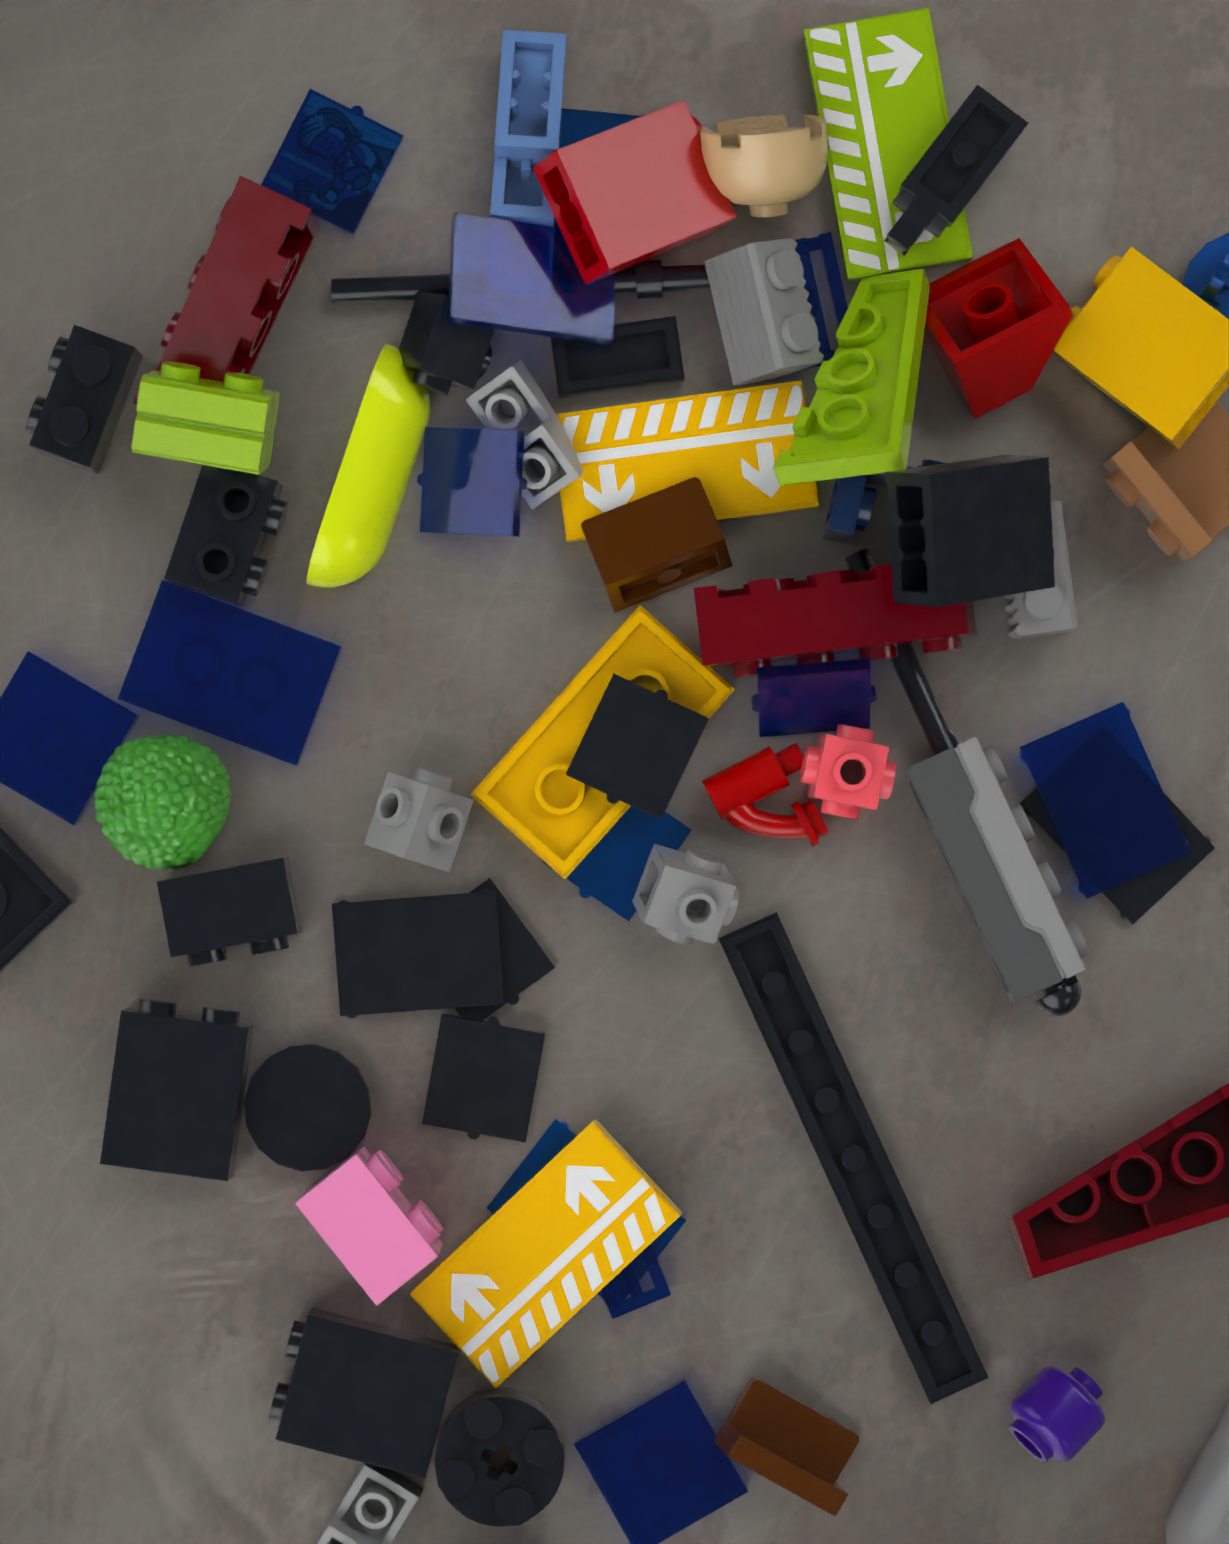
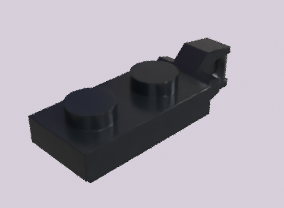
M977 84L899 188L900 193L892 204L901 210L903 215L887 234L884 241L905 256L925 229L938 238L946 227L950 228L1025 130L1028 122Z

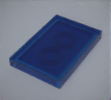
M162 580L118 699L299 766L343 647Z

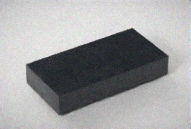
M676 316L550 333L559 399L682 382L685 380Z

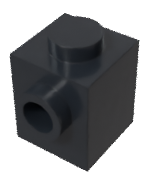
M418 292L398 349L402 357L403 366L415 371L413 383L442 395H448L451 386L475 389L477 380L485 374L491 361L492 348L490 342L499 316L447 295Z

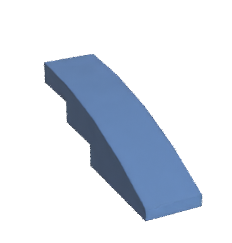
M503 29L494 142L486 295L550 298L555 217L533 167L555 150L560 149L567 34Z

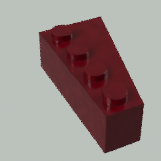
M239 177L231 197L227 200L215 227L216 233L207 254L201 256L191 275L188 289L191 291L181 313L176 312L164 332L161 347L165 348V351L156 371H161L162 362H179L200 367L199 378L224 382L225 373L251 375L320 229L311 208L245 177ZM139 387L133 401L135 405L138 402Z
M891 564L870 567V571L859 573L858 570L815 573L806 576V580L794 581V578L754 580L743 584V588L733 590L719 589L717 585L693 588L703 666L733 667L734 678L773 674L771 662L796 659L797 670L835 666L834 654L859 651L860 662L892 659L899 657L897 645L922 642L924 654L962 649L961 637L977 635L973 601L942 607L894 603Z
M1229 1083L1009 1218L1008 1221L1027 1280L1228 1218Z

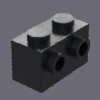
M77 325L73 326L69 338L60 336L54 346L48 365V372L55 374L47 398L41 396L36 398L26 422L25 431L33 434L29 445L42 454L99 474L143 355L134 346Z
M202 465L164 579L242 607L247 594L257 597L268 567V560L259 558L267 533L274 536L279 534L289 504V500L280 497L283 486L276 480L258 474Z

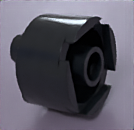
M501 1387L472 1395L460 1402L452 1410L442 1427L435 1453V1471L438 1486L449 1503L459 1513L472 1521L496 1527L522 1525L540 1513L551 1502L560 1486L565 1461V1445L562 1431L550 1409L541 1400L528 1392L515 1388ZM502 1442L512 1447L510 1458L516 1464L505 1463L498 1470L489 1465L491 1456L484 1450L487 1448L496 1451Z

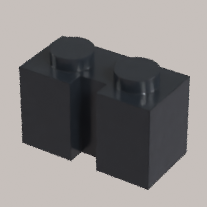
M278 858L157 881L170 956L187 955L189 967L227 960L225 947L250 943L252 955L290 948L287 935L302 933L288 858Z

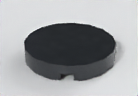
M317 1044L289 1046L267 1058L251 1077L244 1100L246 1127L257 1148L276 1164L301 1172L327 1169L348 1158L365 1137L372 1114L370 1087L359 1067L339 1050Z

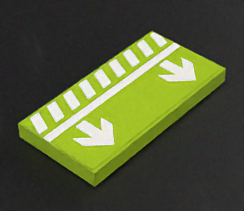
M923 8L804 29L803 37L817 116L824 117L826 120L828 143L826 167L847 282L861 280L867 276L971 261L973 259V252L965 208L951 227H946L938 238L925 229L905 256L884 241L887 234L903 215V212L892 204L900 193L899 188L949 122L930 9Z

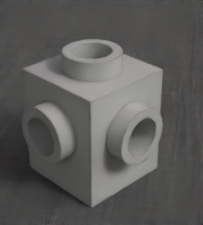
M416 768L413 779L388 771L381 794L376 803L375 812L364 845L450 873L474 800L449 792L453 779L420 768Z
M654 844L632 900L643 924L657 927L659 934L678 943L692 944L695 938L715 944L721 926H728L733 920L739 901L737 886L725 864H723V859L708 850L698 847H688L686 853Z

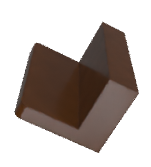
M697 477L690 478L596 515L581 523L582 531L614 613L732 567L725 538L702 483Z
M752 1377L714 1442L728 1458L836 1517L849 1495L836 1480L859 1443V1436L851 1429L758 1377Z

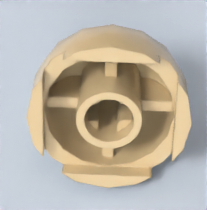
M767 115L717 122L716 132L705 126L700 128L702 155L710 178L721 194L727 197L731 203L749 205L750 216L775 217L787 214L788 202L807 196L820 183L825 171L828 150L825 118L815 115H803L804 127H788L786 115Z

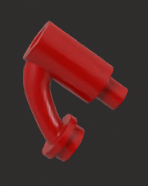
M797 743L775 754L771 747L768 746L701 781L721 820L726 819L739 830L765 837H807L812 847L820 844L819 838L829 834L812 799L801 805L799 801L791 804L795 815H781L760 811L753 805L790 786L786 776L800 770L804 758Z

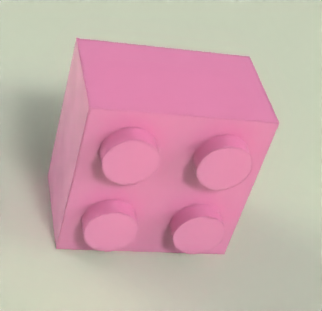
M363 1145L307 1190L296 1201L295 1205L377 1306L438 1257L443 1246L438 1237L441 1236L440 1232L444 1228L421 1199L414 1205H411L398 1189V1186L401 1185L400 1182L404 1178L388 1156L381 1149L374 1155H371Z

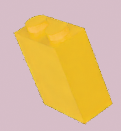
M1131 246L1122 258L1114 255L1104 264L1093 282V286L1097 290L1082 309L1077 305L1071 308L1073 316L1053 352L1061 361L1179 450L1229 387V319Z

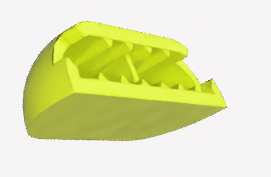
M388 343L382 348L372 371L322 519L307 573L306 582L310 586L334 588L346 585L363 577L379 563L387 549L431 414L429 390L413 383L415 371L403 366L398 348Z

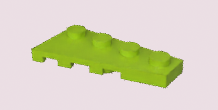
M924 269L873 275L861 279L835 334L838 342L836 351L829 361L822 362L814 379L818 388L809 408L801 407L792 428L795 438L789 451H780L773 466L780 485L907 469L930 285Z

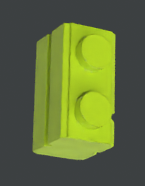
M162 362L161 371L152 370L142 376L131 446L132 453L258 475L269 468L280 395L277 391L263 389V378L243 373H225L224 382L199 378L200 367L179 362Z

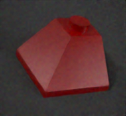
M1018 238L929 283L930 292L924 333L949 382L976 419L1033 389L1073 314L1065 298L1021 239Z

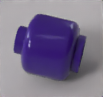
M1047 1366L1011 1402L1009 1411L1014 1422L1009 1426L1010 1432L1031 1455L1041 1462L1046 1463L1050 1458L1067 1462L1087 1444L1105 1423L1104 1413L1097 1401L1103 1395V1392L1089 1375L1077 1367L1070 1373H1067L1063 1369Z

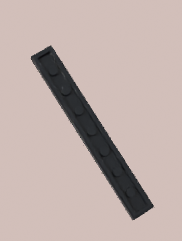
M777 912L718 938L930 1404L989 1378Z

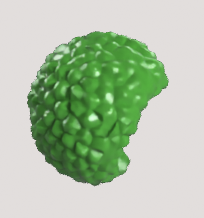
M159 735L127 741L121 746L116 747L114 753L103 766L102 774L97 780V789L94 793L96 798L94 804L97 810L96 820L102 824L101 830L109 839L110 844L118 852L122 853L124 859H133L137 865L144 864L149 869H178L180 867H187L199 861V858L212 845L225 825L226 819L230 814L231 791L228 786L230 776L226 772V767L220 763L217 754L213 753L208 746H202L199 742L190 741L186 736Z

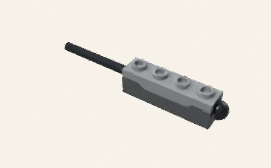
M867 548L845 558L849 570H858V573L870 571V567L875 566ZM912 644L897 645L899 657L890 660L934 756L906 768L904 776L1011 1004L1042 991L1045 997L1034 1001L1035 1005L1047 1015H1066L1076 1008L1081 998V984L1077 980L1076 974L1086 970L1081 960L1082 957L1090 954L1086 941L1074 919L1064 923L1053 900L1062 896L1061 889L1047 861L1037 865L1026 842L1035 838L1033 829L1022 806L1017 803L1009 807L999 783L1008 780L994 747L990 745L982 749L976 736L961 743L952 734Z

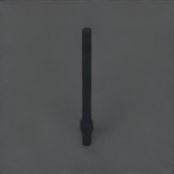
M646 260L636 264V267L626 268L585 285L578 269L551 270L550 296L637 293V299L663 298L662 292L711 290L705 264L661 266V260ZM486 273L331 279L332 304L415 301L418 292L443 294L454 299L514 297L486 295Z

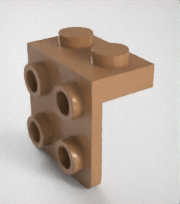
M1216 402L1179 450L1147 427L1102 464L1110 474L1105 478L1108 486L1128 508H1131L1134 504L1151 523L1146 528L1148 534L1170 558L1176 554L1182 562L1189 560L1213 541L1212 539L1229 525V415L1218 402Z

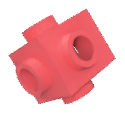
M838 724L835 736L829 734L818 735L816 746L807 745L801 766L800 782L808 784L806 798L822 801L820 813L858 820L860 808L877 810L879 798L889 799L895 779L896 762L887 761L889 746L873 743L875 731ZM849 759L856 760L862 766L861 779L853 785L846 783L840 774L843 763Z

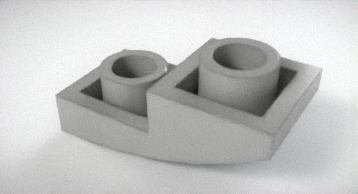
M521 359L465 399L502 449V452L495 457V460L532 510L584 473L556 413Z
M364 1463L316 1544H391L418 1501L423 1488L394 1470Z

